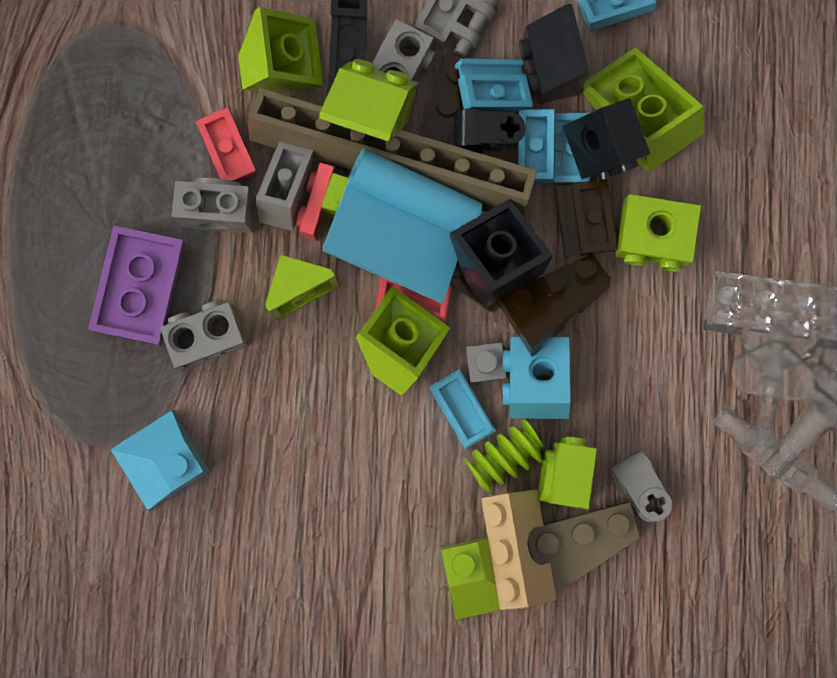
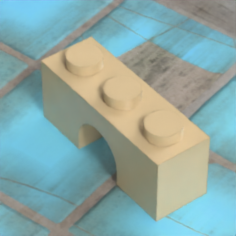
M537 489L481 498L500 610L528 608L557 600L551 564L536 563L531 558L528 550V536L531 530L535 527L544 526Z

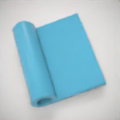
M363 148L348 178L322 251L442 303L445 300L458 260L450 239V232L485 212L481 211V202Z

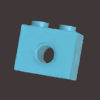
M511 337L510 350H503V372H510V383H503V405H510V418L569 419V337H549L541 344V350L533 357L520 337ZM538 375H547L551 377V379L548 381H540L535 377H537Z

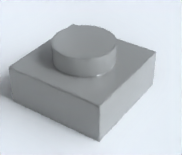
M502 343L466 347L470 383L506 379V373L503 372Z

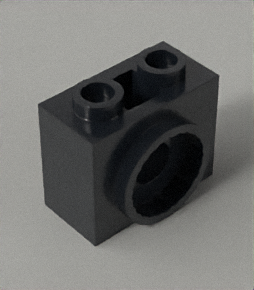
M631 98L602 107L562 126L581 179L595 175L597 181L620 174L638 167L636 159L650 154Z

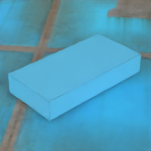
M460 369L429 386L432 395L464 449L496 432Z

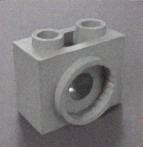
M197 178L192 180V182L175 181L171 217L182 228L253 234L256 198L248 186H242L230 180Z

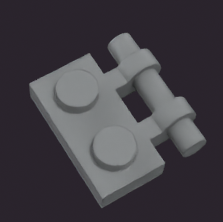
M428 0L414 24V28L433 37L434 42L445 47L450 36L457 38L459 42L454 49V53L466 58L470 49L475 48L481 39L479 33L484 24L490 22L495 14L494 7L498 0ZM466 9L474 14L467 27L458 23Z

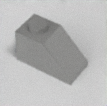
M279 141L256 197L260 223L290 231L294 230L300 207L304 204L314 150Z

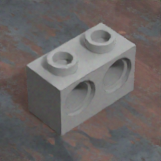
M395 19L372 62L374 69L385 73L389 70L405 73L409 76L408 80L418 83L415 92L416 96L420 87V82L417 79L422 70L429 71L436 57V52L433 51L434 38ZM406 46H414L419 50L412 57L405 56L400 51Z
M216 300L203 305L202 312L189 316L188 312L174 315L168 318L169 324L160 327L175 369L182 371L248 346L232 304L229 302L223 304L222 300ZM220 318L227 319L229 323L228 331L222 336H214L212 332L213 323ZM185 331H192L194 343L187 349H181L178 344L179 336Z

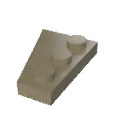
M625 502L535 527L528 536V548L531 558L536 563L551 564L554 587L557 594L638 540L640 535L631 503Z

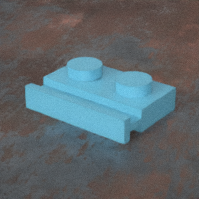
M460 59L455 64V69L459 70L460 74L458 83L464 109L511 111L519 113V110H530L533 104L527 76L522 72L523 60Z

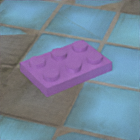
M113 225L88 330L162 346L163 336L160 327L167 324L186 242L181 239Z

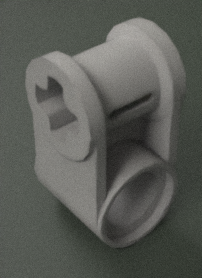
M641 450L609 469L616 485L631 503L640 519L646 522H656L664 520L670 515L672 500L659 480L652 463ZM648 496L651 500L659 499L661 504L657 507L658 514L655 511H646L645 506L649 504Z

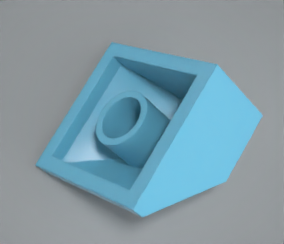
M173 410L110 449L148 511L210 472L209 467Z

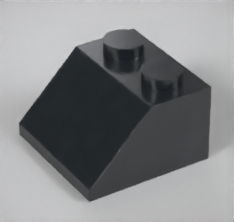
M571 3L527 25L523 39L519 40L521 57L523 61H529L531 73L527 74L531 94L537 93L539 104L580 95L590 73Z
M511 199L450 232V239L464 279L485 308L543 275L553 257Z

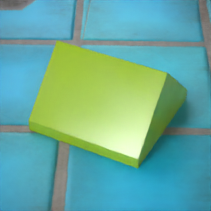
M280 255L265 306L268 312L276 320H279L340 286L331 269Z

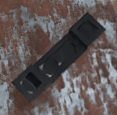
M331 0V38L326 98L339 69L348 62H353L354 59L365 60L368 0Z

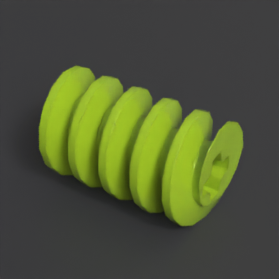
M526 419L521 420L523 432L514 426L508 428L510 440L501 433L497 435L498 447H495L489 441L484 443L486 455H483L477 449L473 450V463L462 457L480 487L489 494L493 493L492 480H495L502 487L506 485L505 472L513 478L518 477L516 465L519 464L527 471L530 470L529 457L534 458L539 463L543 461L541 450L544 447Z

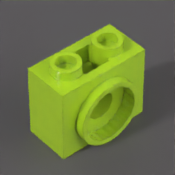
M629 194L622 204L615 257L624 258V263L628 265L645 266L646 262L660 264L659 269L680 272L681 268H686L693 263L701 205ZM652 220H657L664 224L666 231L664 236H658L652 232L650 228Z
M561 437L560 443L551 444L550 450L546 449L543 457L539 480V501L589 509L597 448L587 447L588 440L574 437Z

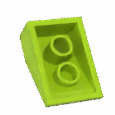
M636 47L587 79L582 89L583 94L595 110L631 98L650 151L649 155L636 160L648 173L705 134L704 106Z

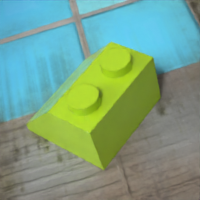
M354 59L353 62L350 61L339 69L320 111L319 119L390 141L408 123L418 83L408 80L409 76L405 73L389 70L385 73L374 69V64L368 61Z

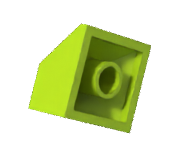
M264 7L255 9L238 55L242 90L258 92L259 88L275 93H283L324 86L315 18Z
M392 285L359 331L356 339L372 375L402 396L419 378L447 335L450 327Z
M488 537L440 547L456 620L500 610Z

